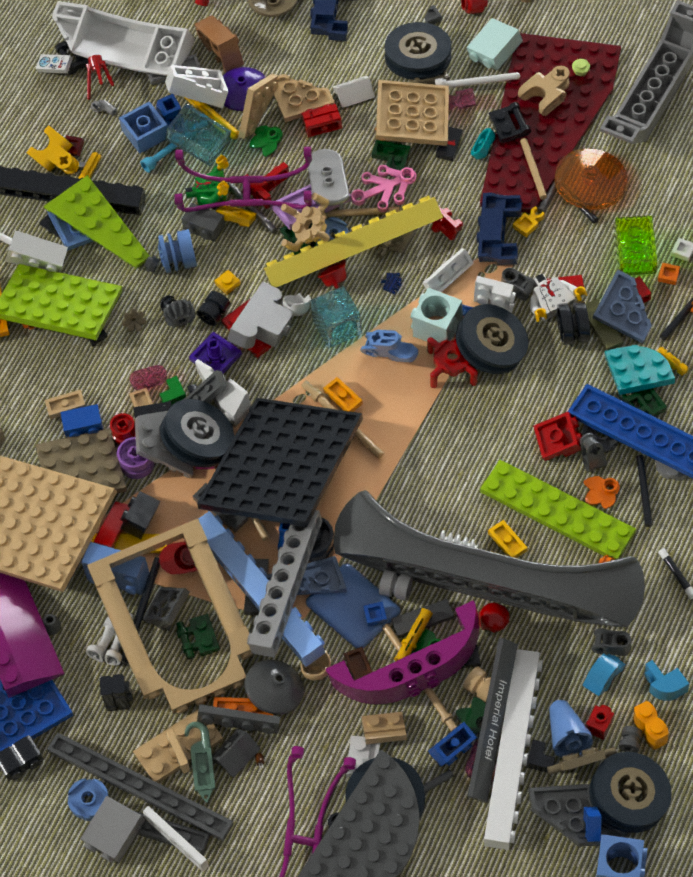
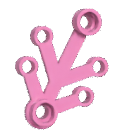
M380 165L378 167V175L380 177L372 175L370 172H364L361 176L364 184L375 183L379 185L365 192L361 189L354 190L351 194V200L354 205L361 206L365 203L366 199L384 192L377 206L380 212H386L389 208L388 201L393 188L399 184L398 193L394 195V203L402 205L405 202L404 195L408 185L416 181V172L409 167L399 171L388 168L386 165ZM390 175V176H393V177H396V178H394V179H392V180H389V179L382 178V177H386V176Z

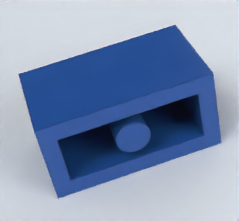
M98 404L60 412L66 438L80 436L85 433H98L99 430H103Z

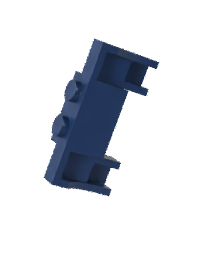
M313 0L315 5L311 7L310 17L312 18L311 34L328 35L329 40L346 41L348 21L336 20L339 0Z
M483 193L481 216H478L480 232H477L479 262L517 265V243H505L507 217H521V195Z

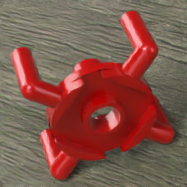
M433 337L427 339V352L429 354L434 353L433 362L436 366L430 373L431 388L437 387L438 376L442 372L455 377L466 371L470 374V384L472 386L477 385L478 371L463 357L457 346L456 339L454 341H448L447 339L440 343ZM450 354L457 355V358L451 360L447 356Z

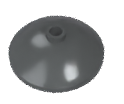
M270 659L257 662L249 669L245 677V691L249 700L258 709L274 715L287 714L295 710L302 701L304 695L302 679L295 669L282 661Z

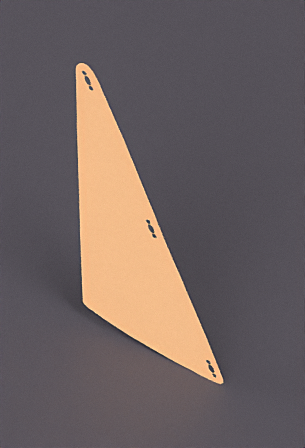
M479 259L473 261L474 264L441 293L462 300L463 305L470 307L481 305L478 302H474L475 281L480 272L485 273L487 266L496 264L497 269L492 273H485V278L501 282L503 270L512 268L513 265H498L497 262H479ZM419 298L370 331L393 330L398 332L402 336V342L411 343L418 348V356L413 362H396L388 357L365 355L360 351L367 341L364 335L274 399L276 401L293 403L294 398L298 395H306V390L302 387V383L307 380L315 389L318 388L332 405L338 410L344 411L323 391L327 384L338 377L363 400V404L354 411L362 413L363 417L358 429L381 449L384 455L378 458L357 437H353L316 509L319 510L321 517L330 523L333 533L335 532V524L341 511L356 494L366 490L377 500L449 378L448 374L442 372L438 376L437 387H430V373L436 368L433 362L434 353L429 354L427 352L426 341L413 337V329L411 328L412 319L410 316L412 310L419 305ZM432 316V317H429L428 319H431V320H439V319H442V318H444V317H441V316ZM450 354L447 357L454 360L457 358V355ZM306 395L305 401L300 403L303 405L323 407L319 402H315L308 395ZM243 421L240 422L236 427H233L234 437L238 432ZM215 465V469H196L193 466V476L191 478L185 477L183 473L177 470L175 472L170 470L140 490L161 501L144 534H162L206 514L207 510L198 509L197 502L193 500V495L205 483H209L218 465ZM130 497L123 503L129 504L132 497ZM108 514L104 516V518H103L102 522L100 523V525H99V527H98L96 533L99 532V530H100L101 526L103 525V523H104L106 517L108 516ZM248 517L249 520L236 533L230 529L234 535L233 539L236 542L240 541L245 548L244 552L247 555L251 554L254 559H269L268 574H271L273 565L277 564L280 523L260 519L270 535L269 540L263 541L251 518ZM223 523L222 526H223L225 529L229 528L228 526H226V525ZM179 539L173 543L184 542V539ZM334 550L333 556H336L337 562L339 564L340 560L342 559V556L335 554ZM146 553L142 555L146 558L149 573L154 557H159L160 553ZM216 560L237 609L244 610V592ZM160 565L154 584L163 587L186 588L190 591V596L211 602L198 571L178 575L169 574ZM311 594L296 596L292 609L294 607L298 609L302 616L301 619L306 618L311 610L306 605V599Z

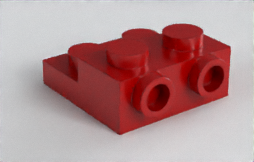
M569 412L533 426L544 461L562 454L567 457L581 451L580 439L582 434L577 431L580 425L577 418L572 417Z

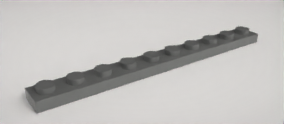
M58 732L47 748L49 753L209 833L221 841L225 840L234 825L232 820Z

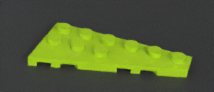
M88 175L43 206L45 210L53 213L86 237L103 246L106 250L111 251L135 269L143 265L150 256Z

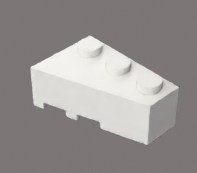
M170 65L165 81L169 93L223 108L228 89L220 70Z
M15 230L5 262L42 268L51 272H60L68 247Z

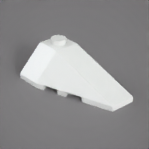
M198 359L195 361L197 372L202 381L215 372L212 367ZM224 377L226 388L213 400L218 409L236 427L245 419L251 408L249 395L232 379L226 381Z

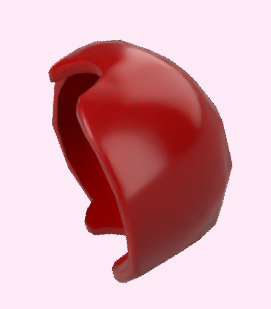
M496 602L486 604L478 614L482 630L496 633L504 630L509 623V611L504 605Z

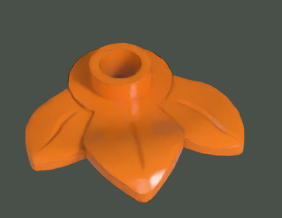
M593 476L584 480L585 486L590 489L585 497V503L589 505L601 503L604 509L614 505L616 501L615 495L620 490L618 481L614 478L603 479L600 476Z

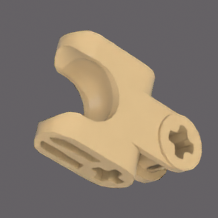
M557 66L546 76L540 72L536 73L519 88L518 96L524 101L533 96L544 98L539 103V113L547 116L566 98L567 93L565 90L570 84L569 69L565 66Z

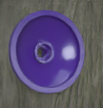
M238 67L222 75L228 89L224 106L231 110L244 111L248 88L264 79V74L254 68Z

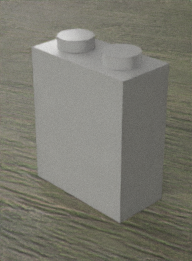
M106 796L80 839L85 843L84 847L93 853L96 850L103 853L101 857L111 863L113 860L120 863L145 819L137 812Z

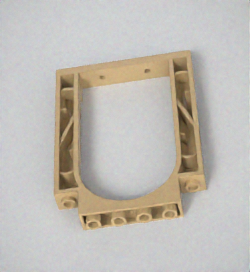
M198 518L87 565L144 699H155L160 696V692H163L172 713L177 712L180 714L187 711L190 705H201L207 702V698L211 696L219 697L224 695L227 689L233 687L235 690L244 686L246 674L239 658L242 657V660L253 656L247 644L249 631L244 625ZM182 538L186 543L226 633L231 650L230 659L223 674L210 685L191 690L172 686L158 675L151 664L111 570L115 566Z

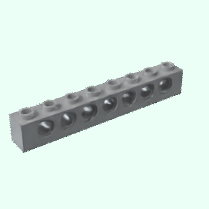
M315 510L307 527L290 524L289 530H286L284 534L283 547H280L278 551L277 564L273 565L271 581L267 582L265 598L261 599L259 615L255 617L254 629L247 639V644L253 654L273 658L276 656L322 524L319 510Z

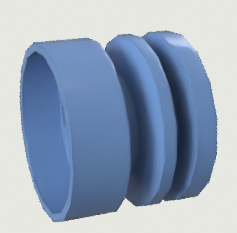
M189 229L177 231V240L174 241L170 233L167 234L169 242L164 243L163 235L158 236L159 255L166 273L171 272L169 264L173 263L175 271H178V262H182L185 269L197 267Z

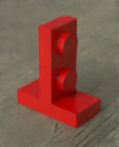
M283 162L279 166H275L270 173L263 177L288 173L289 166ZM287 178L263 181V183H250V195L255 199L272 201L269 192ZM263 205V207L268 209L271 205Z

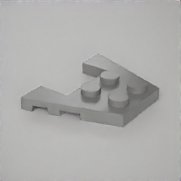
M168 411L137 416L135 418L136 454L157 464L162 463L168 466L170 470L174 472L177 470L183 473L185 477L191 478L193 476V466L174 457L162 441L160 426Z

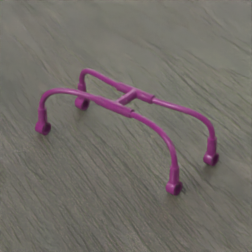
M311 146L304 147L306 163L294 171L267 177L261 175L230 176V178L209 176L191 170L185 165L183 150H175V159L178 165L193 176L217 182L243 183V199L185 208L183 194H175V205L183 212H194L220 206H282L286 204L295 209H303L306 206L311 207V190L304 191L305 205L280 201L250 199V183H263V181L284 179L304 171L312 161Z
M300 746L292 747L287 764L290 809L284 843V861L279 877H285L289 857L292 854L293 843L313 847V854L321 842L323 835L322 823L329 799L341 777L349 770L355 769V758H344L343 765L329 787L322 803L318 822L315 825L314 838L294 834L296 820H294L295 803L292 765L297 759L303 758L304 748Z

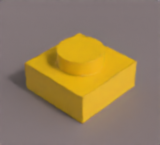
M229 270L214 280L215 285L226 295L241 285L240 280Z

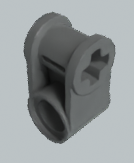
M506 268L502 272L501 282L514 285L513 292L516 293V297L527 301L530 292L537 287L535 280L514 268Z
M593 433L583 435L580 439L582 461L587 472L607 466L603 446L600 442H597L596 436Z
M604 628L594 630L595 644L592 646L594 653L620 656L630 653L631 636L629 633ZM619 642H626L627 644H626V645H619L618 643H619Z

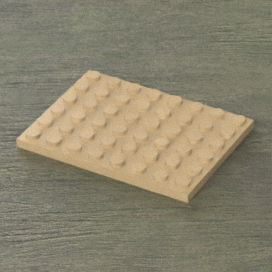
M0 456V573L64 592L117 494L115 488Z

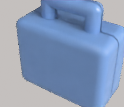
M346 563L339 568L347 592L311 594L306 599V605L356 649L360 647L365 648L383 630L382 627L385 624L391 623V618L397 617L401 610L388 596L380 595L379 588L358 570ZM383 601L387 623L368 627L363 606Z

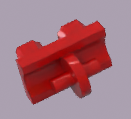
M440 208L443 218L432 222L431 230L434 233L441 231L450 240H453L457 232L462 230L463 222L460 219L453 220L450 209Z

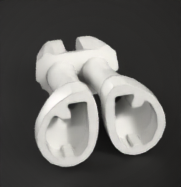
M108 616L103 624L105 630L98 645H89L86 653L98 662H103L105 659L108 665L116 666L122 661V655L119 653L121 644L117 635H115L111 649L107 650L109 642L115 633Z

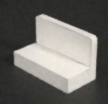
M368 76L333 86L334 93L338 95L342 108L375 97Z

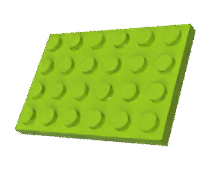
M19 264L0 296V319L97 340L122 293V286Z

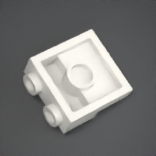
M477 276L474 302H478L481 305H496L512 313L516 293L513 292L514 285Z

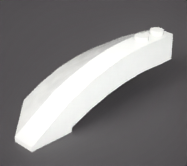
M57 1L52 15L73 54L87 59L92 55H101L102 60L107 65L143 73L167 76L170 65L181 66L190 54L195 39L189 30L185 28L137 21L90 8L88 5Z

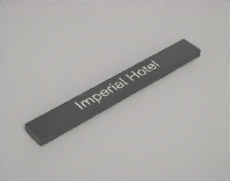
M499 638L467 796L482 803H487L518 647V644L505 638Z

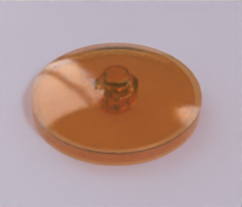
M587 148L575 150L565 155L556 167L554 181L559 194L570 204L583 209L599 210L616 204L623 197L628 177L624 166L616 157L602 150Z

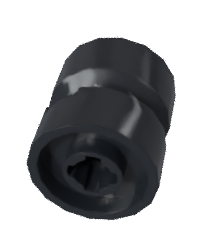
M211 291L205 299V303H202L196 312L197 316L204 323L216 326L222 318L221 314H224L230 306V301L223 294Z

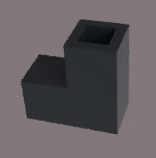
M533 739L527 760V768L548 773L547 767L555 764V757L544 755L545 742Z

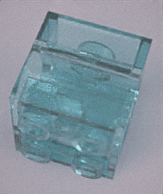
M345 286L310 300L313 322L328 348L362 334L360 312Z

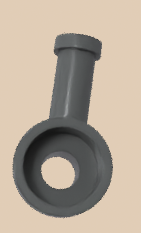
M53 614L44 616L42 621L48 635L57 634L61 630L60 619Z

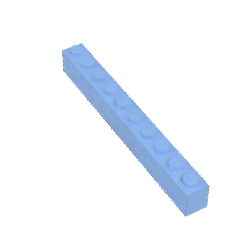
M208 511L198 519L215 559L260 612V602L262 598H265L266 585L269 581L266 578L268 577L262 567L258 568L255 565L256 561L251 554L247 555L244 552L245 548L240 541L236 542L233 539L234 535L229 528L225 529L222 526L223 522L218 515L214 516ZM294 607L291 610L282 639L307 667L325 654L323 647L325 643L320 635H314L312 632L313 628L309 622H303L300 612Z

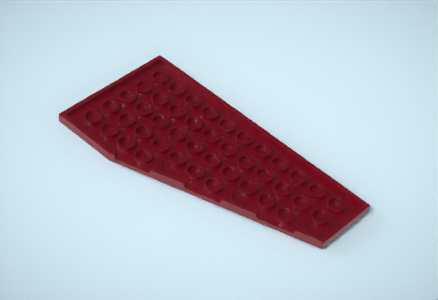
M520 33L523 41L512 54L508 72H518L520 78L506 81L501 108L508 107L513 102H518L520 112L526 124L530 126L531 133L502 144L497 134L495 135L480 199V207H482L483 193L491 192L499 195H521V212L531 214L533 207H539L542 200L539 197L520 140L523 138L527 139L545 192H547L569 155L572 154L583 135L587 133L609 95L613 93L621 46ZM577 59H585L590 64V70L584 76L576 75L572 69V64ZM565 66L570 72V84L565 90L567 93L566 98L547 116L539 113V103L544 98L533 96L524 101L518 96L519 88L536 73L540 72L546 76L555 67ZM514 114L509 115L515 129H520Z

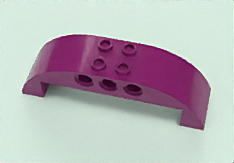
M474 600L455 608L462 631L355 681L343 660L326 668L333 687L352 700L373 705L398 702L408 697L418 696L421 691L427 688L437 687L440 682L459 671L469 660L475 649L480 624Z

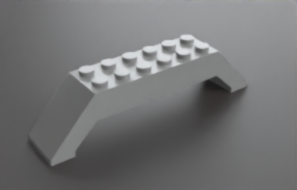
M679 0L676 2L670 12V17L660 42L614 116L607 115L600 127L601 132L631 144L648 140L693 64L692 5Z

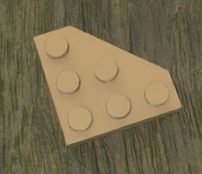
M270 74L248 88L238 137L246 139L254 134L263 113H265L273 94L278 88V75Z
M285 74L278 76V88L273 97L285 123L301 118V113L307 109H317L325 104H335L327 88H318L313 86L312 83L300 79L297 81Z

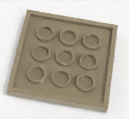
M110 428L99 430L98 433H85L80 436L35 444L40 467L115 488L117 494L127 492Z

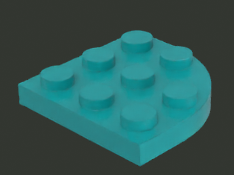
M631 345L604 351L619 395L675 384V376L669 362L663 355L653 349Z

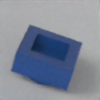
M383 601L363 606L368 627L387 623Z

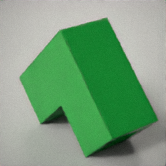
M177 376L167 379L166 383L169 390L160 393L161 401H171V406L186 397V393Z

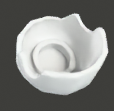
M301 293L295 296L287 295L282 299V306L294 312L293 316L304 315L309 310L311 304L310 295L304 298Z

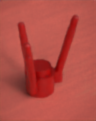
M101 55L90 56L88 58L89 63L86 64L88 100L91 98V70L92 72H97L100 85H103L101 71L104 70L111 86H114V82Z

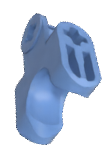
M393 330L367 332L365 335L367 338L366 344L360 349L365 355L388 357L396 362L411 363L418 356V348L411 343L402 342V336Z

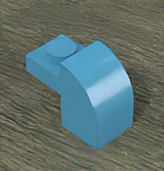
M603 653L590 669L582 686L600 696L608 690L613 678L623 671L626 664L620 661L617 656L605 655Z
M653 660L646 663L644 676L651 683L649 692L655 698L671 701L688 692L689 683L678 668L663 675Z

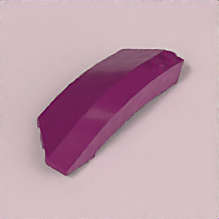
M0 573V679L8 698L60 677L65 673L25 580Z

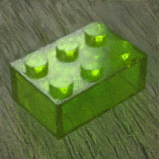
M652 215L615 218L614 233L618 270L628 275L656 274L657 254Z

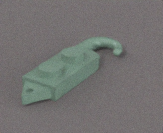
M192 722L186 727L185 736L188 737L189 731L192 728H198L201 731L202 741L193 744L190 750L195 792H198L203 800L208 803L213 790L216 789L208 728L204 723Z

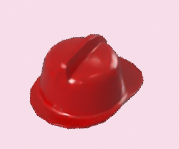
M343 259L320 270L318 278L322 280L326 287L334 286L336 289H339L340 283L347 279L346 260Z
M185 541L169 544L162 549L159 555V563L165 572L178 575L198 571Z

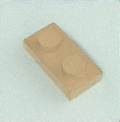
M81 389L45 400L50 419L60 417V412L86 407Z

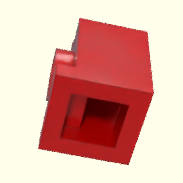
M595 705L585 724L593 736L602 740L605 739L614 720L612 709L606 705H601L600 707Z

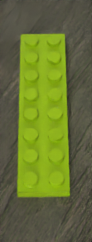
M502 460L498 461L480 488V493L603 556L608 555L614 558V560L620 558L636 533V528Z

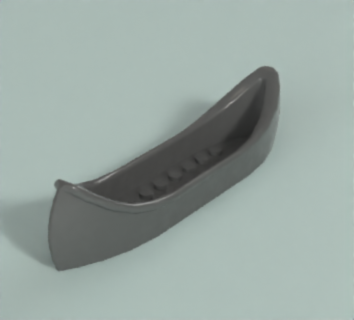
M366 490L356 494L345 505L335 524V554L382 572L390 570L397 572L398 576L401 574L413 576V581L544 615L614 627H628L635 619L643 603L645 592L643 570L640 562L633 556L589 565H550L531 562L443 540L420 532L387 512Z

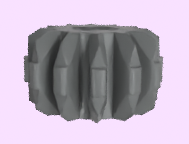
M186 299L172 301L171 304H167L166 308L163 309L165 321L168 326L173 328L183 325L187 326V323L193 322L195 318L193 304Z

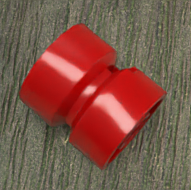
M120 413L111 419L110 429L115 444L119 446L124 440L136 437L135 422L129 414Z

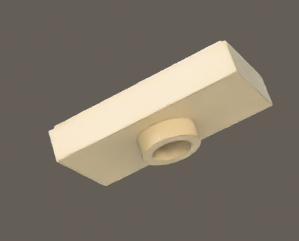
M174 729L165 731L171 748L168 750L172 759H177L183 774L189 772V763Z

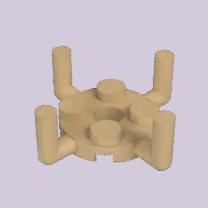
M313 193L311 198L320 203L318 208L306 206L300 213L286 204L281 206L282 211L296 218V222L292 225V231L295 233L297 241L295 244L286 239L281 242L282 246L293 252H298L303 243L311 244L310 242H317L320 239L326 242L330 240V236L325 233L327 228L325 218L327 219L324 213L329 205V200L317 193Z

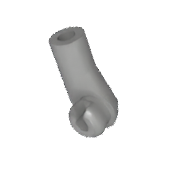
M98 100L91 103V109L95 112L106 111L114 116L118 111L116 107L106 100Z

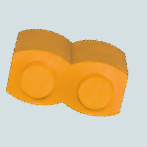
M648 701L635 706L633 721L635 726L643 731L646 743L654 750L667 744L668 728L664 721L658 718L655 707Z

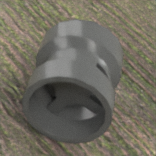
M624 726L622 729L623 739L620 740L619 749L624 752L638 753L640 749L639 740L642 739L643 731L635 726Z

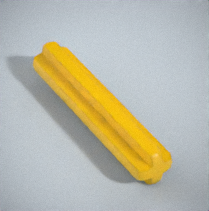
M97 152L91 154L78 177L79 179L87 175L91 178L101 159L100 154Z

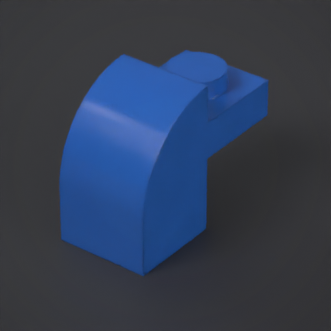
M174 94L157 100V112L167 123L171 138H175L188 131V127L180 115L181 106Z

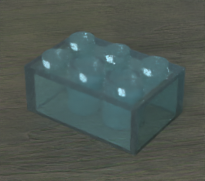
M186 103L167 128L165 139L206 165L211 166L230 141L231 130Z

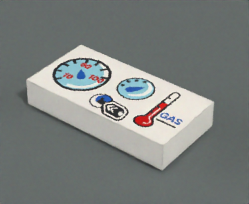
M41 54L36 70L45 73H68L73 58L70 55Z

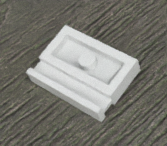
M351 735L348 757L356 759L355 769L349 770L346 773V777H351L352 773L361 764L375 758L380 751L381 743L366 745L365 737Z

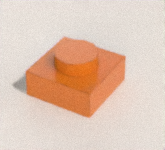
M662 262L657 282L676 285L680 266Z

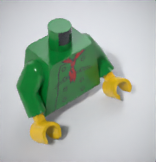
M220 155L216 159L218 166H215L206 175L225 177L222 168L226 169L229 163L224 155ZM196 177L195 187L185 188L186 198L197 197L199 206L227 201L229 185L225 181L217 182Z

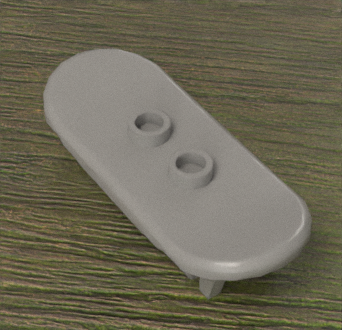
M317 150L312 153V161L308 167L312 194L317 193L329 200L328 206L339 205L340 210L344 209L343 202L349 199L343 159L334 150Z

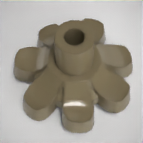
M132 308L130 313L124 314L123 326H128L129 332H132L134 328L137 331H141L142 326L140 324L146 323V319L143 318L145 313L142 311L137 312L135 308Z

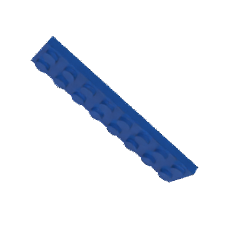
M589 384L585 385L567 411L572 417H576L579 422L693 478L692 435Z

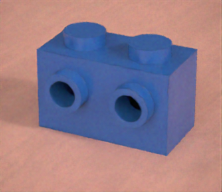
M463 722L429 749L428 752L440 767L444 764L450 766L458 759L456 755L460 751L464 754L473 747L471 742L477 737L466 723Z

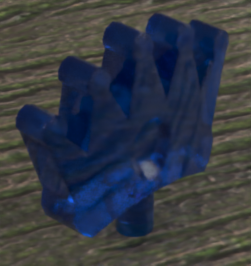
M387 273L386 280L381 279V283H385L383 286L384 291H388L393 295L396 293L394 290L399 291L397 286H402L400 273Z

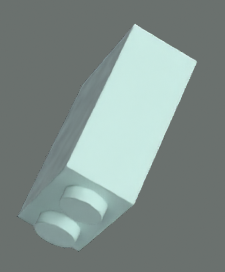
M491 18L466 48L472 61L482 63L487 68H493L498 71L523 40L518 29Z

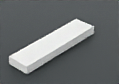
M149 806L143 810L145 820L201 871H205L209 867L207 859Z

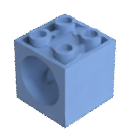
M601 834L596 877H644L648 849L643 848L644 840ZM625 857L631 860L636 868L629 873H618L613 871L607 863L613 858Z

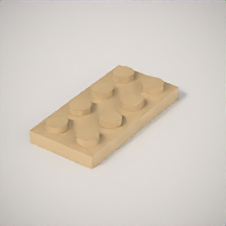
M198 710L165 730L174 729L188 763L192 762L191 746L196 742L202 741L201 731L198 728H192L189 731L188 737L185 736L186 727L192 722H198ZM205 724L209 731L212 749L222 743L224 739L214 724ZM165 731L133 751V754L150 779L157 783H160L181 769L177 759L173 760L168 749L171 748Z

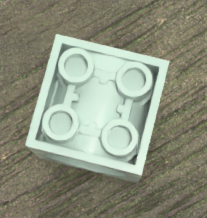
M427 288L425 294H421L418 302L419 305L412 310L410 316L412 319L413 337L426 342L429 337H433L439 343L447 339L452 341L457 327L463 319L462 300ZM432 316H441V317H444V318L439 319V320H431V319H428L429 317H432Z

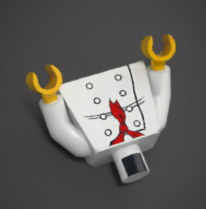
M540 274L534 278L538 286L533 290L530 310L535 315L537 322H540V317H542L543 321H546L557 315V304L568 303L572 307L576 299L575 297H577L578 301H581V295L588 296L583 286L576 287L564 280H559L557 277L547 280L544 274Z

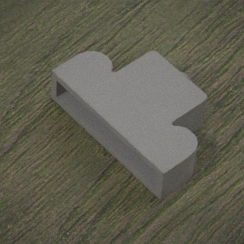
M262 281L230 328L228 341L245 349L252 348L256 339L276 347L282 337L288 335L294 313L292 310L279 305L282 296L281 291Z

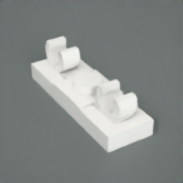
M461 248L423 282L426 290L431 288L442 292L474 264L466 249Z

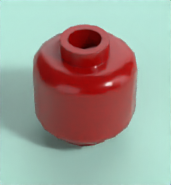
M461 0V8L467 14H480L488 5V0Z

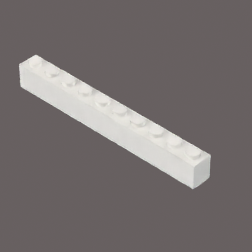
M517 649L484 836L485 847L509 850L510 843L514 844L516 831L512 829L513 823H518L519 811H516V804H521L522 792H519V786L524 785L525 779L522 767L527 766L528 753H525L526 746L530 747L531 734H528V730L533 728L534 716L531 715V711L536 709L537 697H534L535 690L539 691L540 679L537 678V674L542 672L543 660H540V652Z

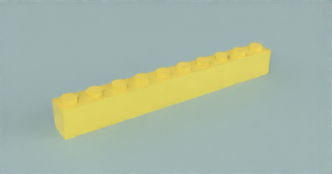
M425 196L419 199L420 203L413 205L411 202L402 206L403 210L399 212L392 210L385 213L386 217L380 220L379 217L368 220V225L362 227V224L351 227V232L346 234L345 231L339 232L334 235L335 238L327 242L320 240L317 242L318 245L313 248L308 245L300 249L301 253L294 255L292 252L284 255V260L277 262L275 259L266 263L267 267L264 270L270 285L279 287L443 218L435 197Z

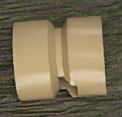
M477 666L465 679L463 688L472 694L477 693V698L486 703L491 677H488V673Z

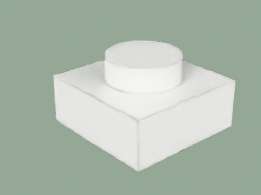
M678 238L671 256L689 262L693 254V243Z

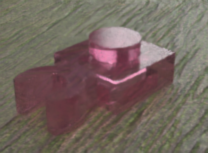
M473 88L456 91V96L449 95L450 103L448 110H452L455 106H458L459 109L476 106Z

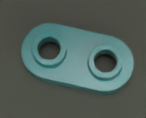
M486 128L479 134L471 150V155L476 160L485 158L488 155L491 144L495 141L496 133L491 128Z

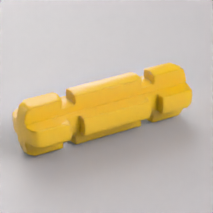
M660 347L657 349V352L667 359L673 370H677L676 372L682 376L687 373L688 366L686 364L680 363L681 361L670 352L667 353L665 348Z

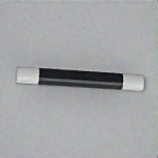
M665 548L658 551L659 555L688 597L693 599V588Z

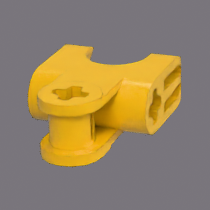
M48 125L44 130V133L49 137L47 148L40 151L30 147L26 153L50 173L55 166L68 175L76 173L79 169V162L68 153L72 144Z

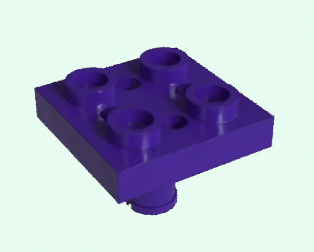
M213 331L189 356V360L195 364V361L198 359L212 367L214 371H222L224 374L242 355V351Z

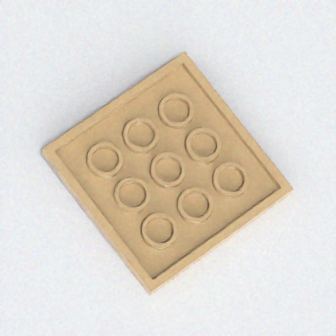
M378 80L376 140L447 146L449 86Z

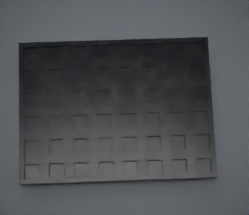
M256 398L197 502L198 509L307 527L363 420L362 413Z

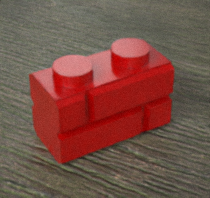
M325 104L321 108L307 109L301 113L308 138L342 129V121L336 104Z

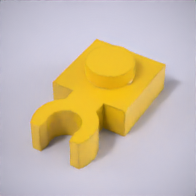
M535 206L531 209L530 215L524 213L513 223V229L527 238L539 227V222L544 219L545 213L542 212L536 215L537 207Z

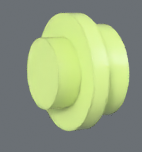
M577 59L573 62L572 69L576 75L584 76L590 70V64L585 59Z

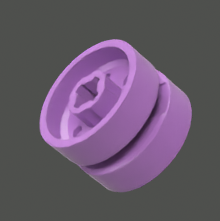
M136 437L124 440L117 449V458L122 473L128 478L141 479L152 472L155 462L136 454Z

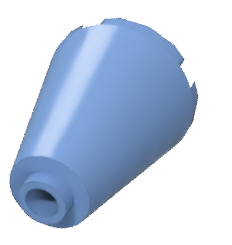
M554 701L549 707L553 750L556 756L561 758L571 753L579 752V755H581L582 750L592 746V734L567 701Z

